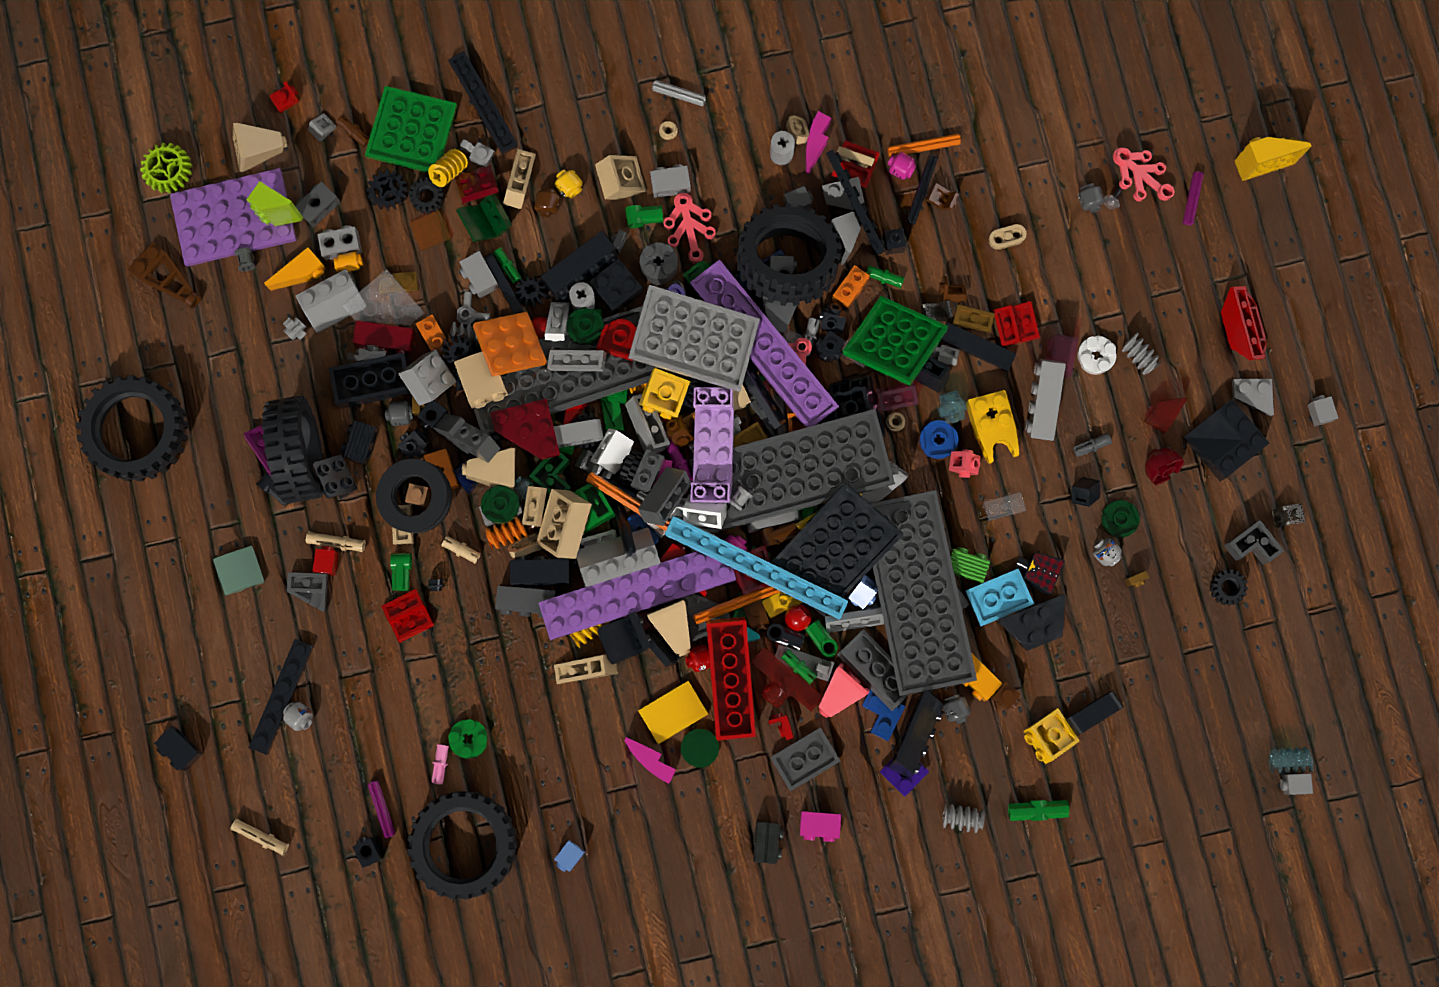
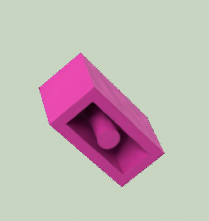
M801 811L799 835L804 836L803 840L815 841V837H823V841L835 842V838L840 839L841 814Z

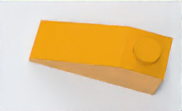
M306 248L264 284L271 291L312 281L314 278L317 279L322 276L326 268L309 248Z

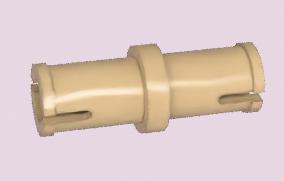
M448 535L441 545L456 553V556H462L474 564L477 563V559L481 556L480 552L467 547L466 543H460Z

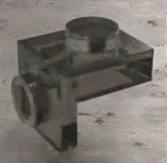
M950 300L921 305L923 315L940 323L953 318Z
M1302 504L1286 505L1272 509L1276 528L1306 522Z

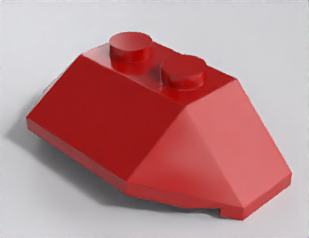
M1246 286L1231 287L1221 310L1230 348L1250 361L1265 359L1267 340L1258 307L1252 296L1248 293Z

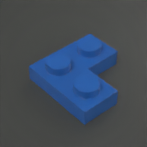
M870 689L862 707L879 715L870 733L889 741L906 706L899 704L891 711Z

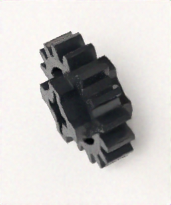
M386 169L385 174L378 171L379 176L372 175L374 181H368V184L371 186L366 188L367 192L371 193L368 195V198L372 200L374 206L378 204L380 210L383 207L387 211L390 210V207L396 210L397 204L403 205L402 199L407 200L404 194L408 193V189L405 187L407 183L405 180L402 181L403 177L401 174L397 176L396 171H393L392 174H390L388 169ZM396 182L399 184V190L395 188ZM376 190L380 193L379 199L376 197Z

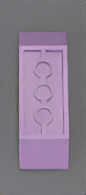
M694 387V466L690 502L730 503L734 440L733 390L722 387Z

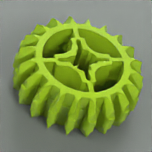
M162 142L161 147L155 145V150L148 148L149 155L143 154L146 160L141 161L144 167L140 168V171L144 173L142 178L146 180V184L151 186L153 190L156 191L158 189L160 193L166 190L167 193H171L172 188L178 191L177 186L184 187L183 181L189 182L186 176L192 175V172L188 169L193 167L189 163L191 161L190 157L186 156V151L181 150L180 146L176 145L174 147L172 143H169L167 146ZM165 156H175L177 158L166 159ZM164 176L168 178V180H157V179H155L156 177H160V178H161V177H164Z

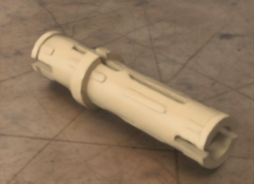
M310 531L306 535L307 544L340 548L342 551L353 550L363 552L365 550V540L352 539L349 536L338 537Z
M235 819L231 826L232 831L282 856L285 855L289 848V844L274 838L273 834L270 833L268 835L239 819Z

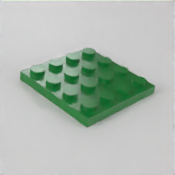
M385 86L365 157L428 173L429 167L444 155L457 110V103Z
M880 296L844 348L843 355L910 386L947 332L948 326Z

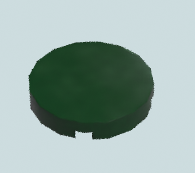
M587 307L573 311L569 315L566 324L569 337L580 345H590L598 341L604 328L602 316L596 310L587 309Z
M503 485L488 489L482 496L480 504L486 519L495 524L509 523L516 517L520 508L519 498L514 490Z
M1125 500L1112 501L1105 506L1101 514L1102 527L1106 533L1116 538L1130 536L1137 530L1140 523L1139 511L1135 505Z
M695 729L684 736L681 743V754L689 765L696 768H704L716 760L719 754V743L710 731Z

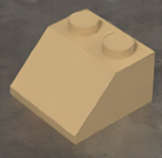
M609 155L595 164L605 199L619 200L646 192L636 156Z

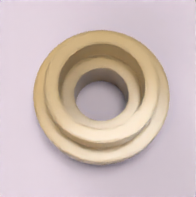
M666 121L660 125L659 134L663 139L671 140L676 137L678 130L673 122ZM671 129L672 132L670 134L665 133V130Z
M891 413L886 419V425L891 431H900L905 426V418L900 413ZM897 419L899 424L893 425L892 420Z

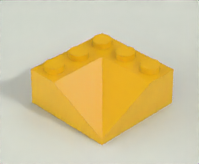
M1256 137L1250 140L1249 144L1244 147V150L1239 153L1235 164L1242 181L1294 165L1310 149L1311 143L1295 138L1280 139L1266 137L1261 139Z

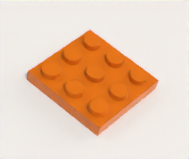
M528 312L475 322L473 324V329L492 377L546 364L547 360Z

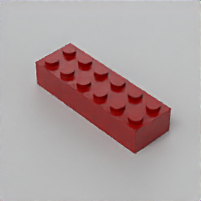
M745 617L706 620L716 740L756 737Z

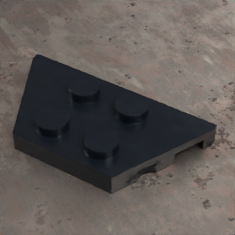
M1059 595L999 619L997 623L1003 626L1013 639L1018 640L1019 644L1026 651L1063 637L1065 595Z

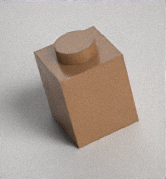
M409 483L405 503L427 509L431 490L428 487Z

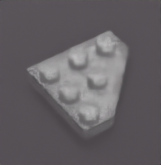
M387 269L343 305L355 321L411 325L424 314L420 306Z

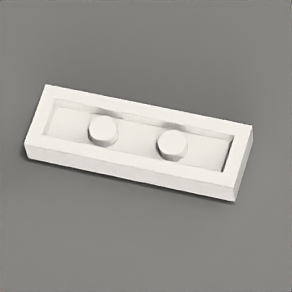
M551 302L545 330V340H565L570 303Z

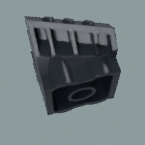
M870 375L830 384L831 397L839 406L833 412L834 420L875 409L883 437L885 436L877 394Z

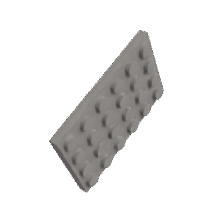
M649 285L628 358L740 392L760 319Z

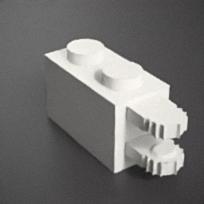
M609 428L590 462L595 464L591 472L599 475L603 469L604 472L601 477L610 479L612 474L615 475L622 468V462L632 450L634 441L617 430Z
M688 495L687 498L680 500L672 515L683 517V521L691 525L721 529L727 515V504L691 503V495Z

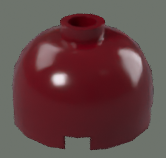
M1170 448L1154 449L1148 454L1144 466L1145 473L1152 483L1159 485L1170 480L1171 477L1169 475L1173 472L1177 474L1185 462L1175 450Z

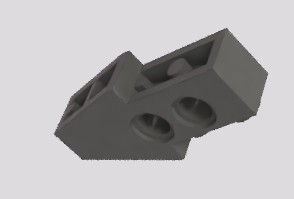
M770 256L769 268L777 272L785 271L787 274L793 275V272L797 270V261H793V256ZM762 296L761 301L764 315L779 333H785L796 306H793V303H786V306L780 305L781 302L775 300L773 303L767 302V297Z
M445 414L434 427L441 437L467 454L471 453L487 463L500 450V447L488 434L466 423L461 417Z

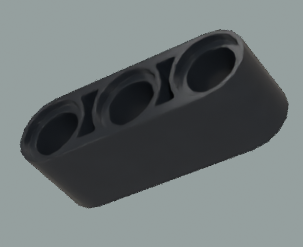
M1112 690L1072 714L1066 720L1076 736L1121 710L1124 706L1115 691Z

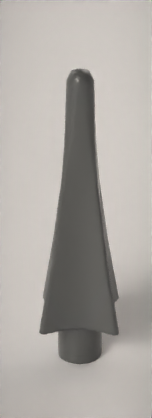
M749 394L752 401L749 403L759 416L771 437L776 436L772 426L767 421L764 411L758 407L757 400L753 394Z

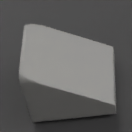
M322 114L310 121L308 130L318 141H322L337 126L325 114Z
M583 449L575 466L590 474L595 464L590 462L594 453Z

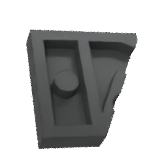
M288 573L287 592L326 612L328 574Z

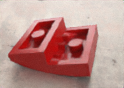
M844 141L842 147L875 159L873 166L868 165V168L857 165L858 161L853 159L850 162L843 160L840 163L843 170H848L851 178L859 177L860 185L867 188L880 153ZM833 170L832 176L838 178L835 171Z
M1031 301L993 310L1002 347L1041 338Z
M417 589L381 606L399 643L434 626Z

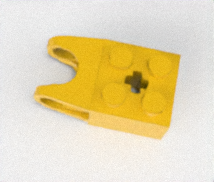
M1003 390L968 399L966 408L974 436L987 463L991 464L994 462L993 446L998 443L1006 445L1013 457L1019 456L1016 425L1006 391ZM988 412H991V413L994 414V416H993L992 419H991L990 416H989V417L987 416V413H988Z

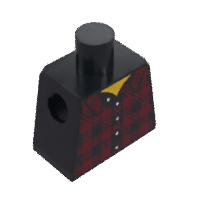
M1034 553L1030 560L1019 556L1015 567L1025 571L1022 576L1025 582L1049 596L1054 589L1065 560Z

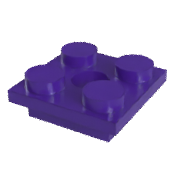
M892 759L880 771L904 797L929 772L921 765L917 775L914 774L911 778H903L898 772L889 769Z

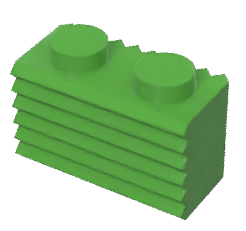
M962 547L952 549L950 557L954 575L982 584L990 564V560L986 559L987 556L980 553L975 555L969 554V550Z

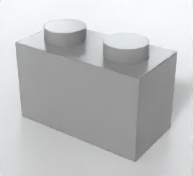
M678 164L672 166V168L658 167L654 171H650L654 198L691 193L687 166Z
M479 251L460 261L462 268L459 270L463 278L466 279L468 277L471 282L468 286L473 295L477 293L478 297L482 298L499 288Z

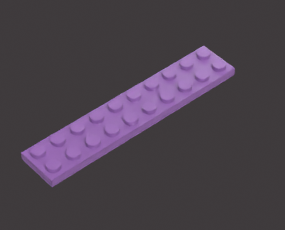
M720 260L690 282L691 287L704 302L760 319L750 360L805 428L817 425L839 408L829 393Z
M697 551L538 603L549 638L553 640L627 616L635 611L637 613L735 581L736 577L732 567Z

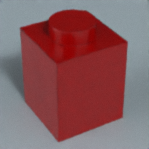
M322 546V549H316L313 572L336 576L339 553L329 546Z

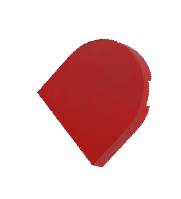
M621 318L606 324L600 335L596 350L605 351L606 354L633 361L628 357L637 329L631 321Z

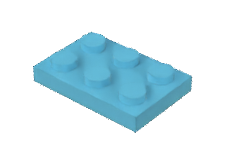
M1019 568L965 591L980 627L1034 604Z

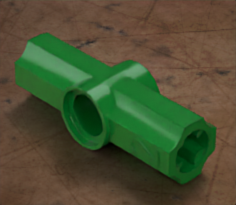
M1068 800L1029 801V803L1008 804L1009 821H1043L1049 818L1069 817L1070 813Z

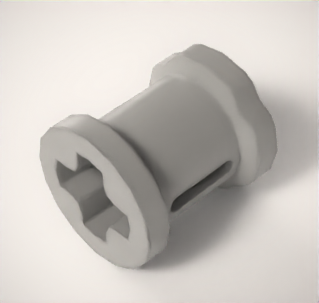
M738 486V491L730 499V504L739 511H742V506L753 496L741 486Z

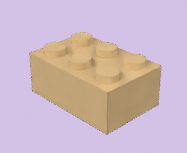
M551 489L536 544L558 558L576 559L590 513L591 503L571 491Z

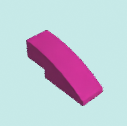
M818 111L813 120L807 140L805 167L808 174H810L822 154L829 138L824 134L830 126L831 118Z
M626 737L624 741L636 759L656 777L670 784L676 769L659 762L662 754Z

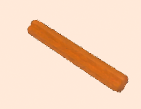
M959 134L893 145L889 146L887 150L889 157L892 155L896 156L899 152L911 154L959 145L961 138Z

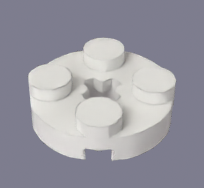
M1091 336L1080 345L1077 358L1084 371L1098 375L1108 371L1116 361V347L1104 337ZM1099 351L1102 357L1095 360L1092 352Z

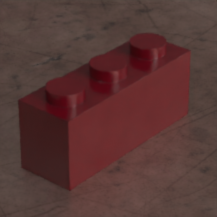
M356 320L352 343L357 349L367 348V345H377L379 349L386 351V354L389 351L395 352L394 354L404 352L405 355H412L415 332L412 328Z

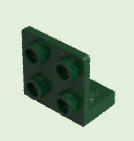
M496 194L487 196L480 204L460 207L456 210L473 242L501 237L512 226Z

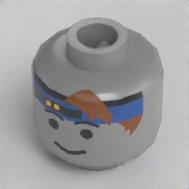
M1100 538L1093 545L1095 547L1093 555L1103 566L1109 565L1111 567L1120 561L1122 550L1113 539Z
M292 702L283 711V720L294 731L306 730L312 724L313 713L301 702Z

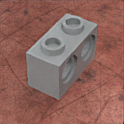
M347 225L339 230L328 229L317 234L321 256L325 261L338 257L339 254L353 251H356L357 254L362 253L359 234L355 226ZM347 237H353L350 243H345ZM328 241H334L333 246L326 247Z

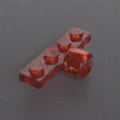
M764 647L751 661L770 678V683L762 691V696L774 707H780L788 697L792 696L812 712L822 700L823 696Z

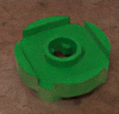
M471 719L461 720L452 727L448 736L450 748L457 756L475 758L485 751L488 742V732L478 721ZM465 734L473 735V742L471 744L468 742L464 743Z

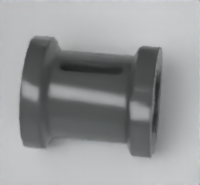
M242 248L234 252L239 262L238 271L246 272L255 268V264L252 263L250 255L252 251L250 248Z

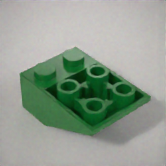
M589 483L574 492V494L591 503L590 513L583 534L615 517L602 491Z

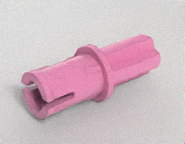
M437 744L435 762H432L434 764L432 783L443 784L445 768L448 766L446 761L449 746Z

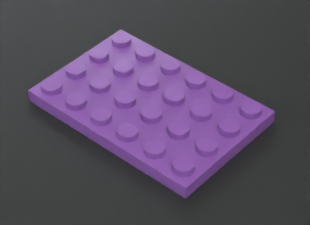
M280 168L170 194L186 267L235 256L234 252L242 248H250L251 251H256L297 241L293 223L274 226L271 223L266 225L249 208L251 205L247 201V198L259 181L287 198Z

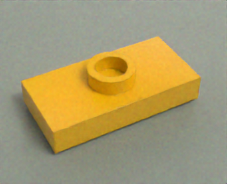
M779 592L762 601L770 619L787 611L793 605L803 603L783 592Z

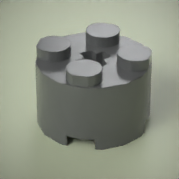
M658 242L646 246L640 256L642 275L652 284L662 285L670 282L677 274L678 260L673 248L670 245ZM661 261V266H657L656 263Z

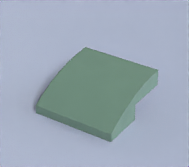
M253 546L213 559L225 596L264 583Z

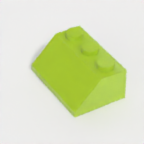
M260 181L247 198L248 203L251 205L249 208L266 225L271 223L274 226L299 222L304 218L292 201Z

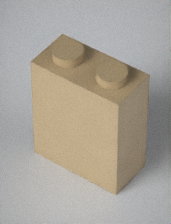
M482 351L454 362L472 409L482 408L486 403L500 401L508 395L501 375L491 376Z

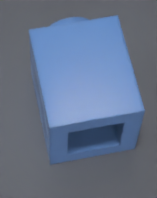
M569 840L554 859L557 862L556 866L563 872L566 870L570 872L584 855L585 851Z

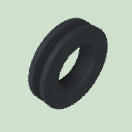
M405 459L390 466L380 478L376 490V503L382 518L393 528L408 533H424L437 527L447 516L452 502L451 485L444 472L434 464L420 459ZM421 477L431 487V502L424 512L419 515L410 516L399 508L396 498L397 492L402 482L408 478Z

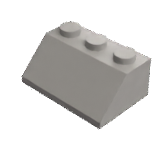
M346 269L296 295L303 312L316 333L367 308L358 288Z

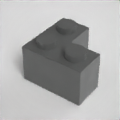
M1261 520L1251 524L1224 545L1235 561L1252 551L1262 565L1269 563L1284 552Z

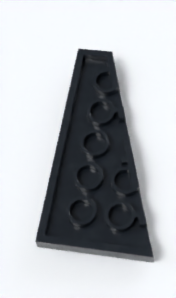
M833 150L827 152L826 155L876 255L885 252L884 247L886 245L882 237L877 236L875 232L877 227L873 219L869 221L866 215L869 211L865 203H860L858 199L860 194L856 186L852 187L849 182L851 176L848 170H843L840 164L843 160L839 152L835 153Z

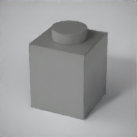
M1324 395L1313 398V402L1308 404L1314 426L1338 419L1332 396L1327 398Z
M1282 775L1280 780L1281 790L1284 792V795L1313 794L1312 775Z

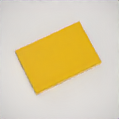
M689 681L638 710L657 744L708 715Z

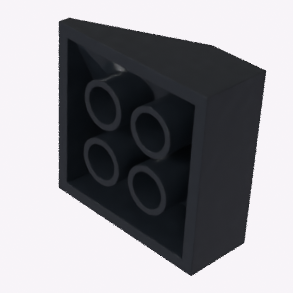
M1233 399L1183 437L1220 482L1269 444L1268 440Z

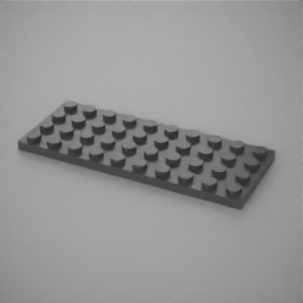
M642 306L604 318V326L621 318L631 321L637 328ZM566 331L564 341L545 340V338L539 340L547 360L545 365L501 375L508 395L500 401L486 403L482 408H474L480 430L490 435L496 433L490 412L547 399L550 414H554L648 383L653 368L662 371L664 369L636 360L630 361L606 354L604 371H550L547 368L550 350H596L598 341L590 345H580L575 343Z
M876 410L865 411L734 447L731 498L738 491V486H741L753 497L749 498L742 506V511H739L732 504L726 503L727 515L722 528L706 527V530L710 533H716L826 503L844 482L859 494L894 485L895 481ZM691 459L690 465L693 473L694 459Z
M936 490L871 503L872 506L903 532V536L873 566L899 695L903 696L925 690H934L977 681Z

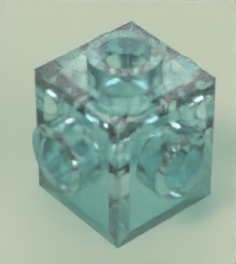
M957 390L939 395L940 406L938 407V412L941 418L944 417L947 424L965 419L964 411H967V406Z

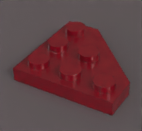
M547 399L490 412L494 431L541 460L560 456Z

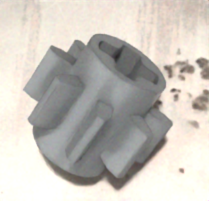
M297 317L294 320L288 318L283 323L286 327L283 330L284 333L292 340L296 337L301 340L306 335L304 332L306 326Z

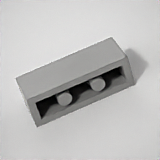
M642 394L633 396L625 406L644 454L646 449L655 453L663 452L670 445L658 412L649 413L642 410L643 406L639 405Z

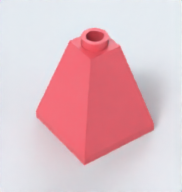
M842 661L830 681L818 711L826 718L828 716L832 717L866 696L870 688Z

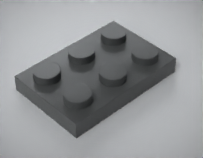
M821 727L770 757L789 791L794 790L840 762L839 757Z

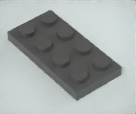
M864 629L837 654L891 711L908 696L899 695L892 658Z

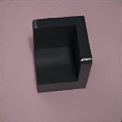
M1082 477L1072 485V503L1090 507L1100 498V480Z

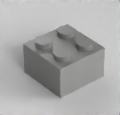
M437 350L423 354L398 373L419 406L433 401L457 382Z

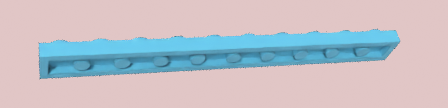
M674 516L664 534L837 619H841L848 600Z

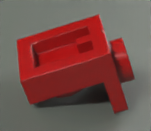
M286 81L283 82L285 87L269 96L280 113L299 102L296 97L299 93L293 84L289 86Z
M782 713L771 716L772 720L768 721L769 725L781 722V726H778L781 738L785 737L786 740L794 738L787 715L783 716Z

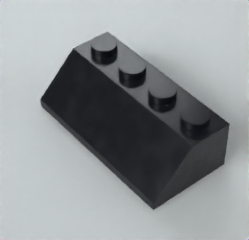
M927 690L918 698L889 766V769L908 778L918 774L922 765L919 763L921 756L925 757L929 748L926 745L928 739L933 738L936 732L934 725L936 721H940L944 712L941 710L943 704Z

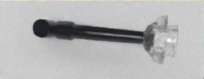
M1129 169V178H1132L1133 171ZM1120 186L1114 195L1104 196V204L1107 208L1114 209L1120 207L1118 196L1123 190Z

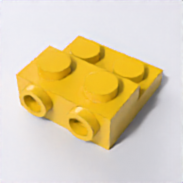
M653 368L639 405L643 406L642 410L646 412H660V417L668 420H671V417L678 418L690 381Z
M1058 708L1024 730L1026 742L1034 746L1037 759L1045 764L1053 761L1080 742Z

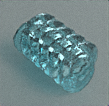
M1298 747L1294 749L1287 748L1286 750L1284 748L1278 750L1273 748L1269 752L1268 767L1272 774L1275 768L1278 773H1282V768L1285 769L1286 773H1289L1290 767H1292L1294 773L1298 771V767H1300L1301 772H1305L1306 766L1309 772L1313 771V758L1307 747L1302 749Z

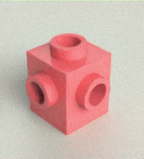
M967 449L951 452L949 471L958 473L959 477L962 478L978 475L981 456L973 454L972 450Z

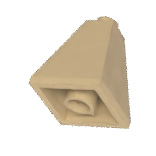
M233 123V142L240 172H244L282 153L283 148L287 147L286 138L281 136V132Z
M515 448L497 452L489 463L478 457L467 460L466 463L462 464V475H466L467 479L490 487L503 485L513 490Z
M684 600L647 614L649 620L679 657L690 653L689 649L691 646Z

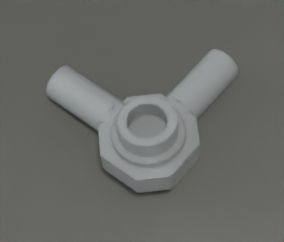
M464 292L463 306L457 310V320L460 324L468 325V323L472 324L475 320H490V313H477L471 307L472 292Z

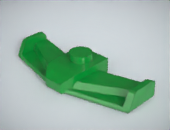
M628 389L600 398L606 431L610 428L618 432H624L620 403H627Z

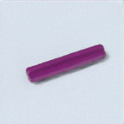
M1199 171L1193 173L1184 213L1183 224L1192 226L1194 223L1204 174Z
M379 782L368 783V788L384 837H392L395 835V830Z

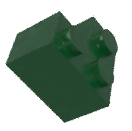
M561 452L560 456L544 459L529 475L532 481L539 487L547 489L546 493L550 495L551 489L572 491L571 486L559 477L571 464L569 459Z

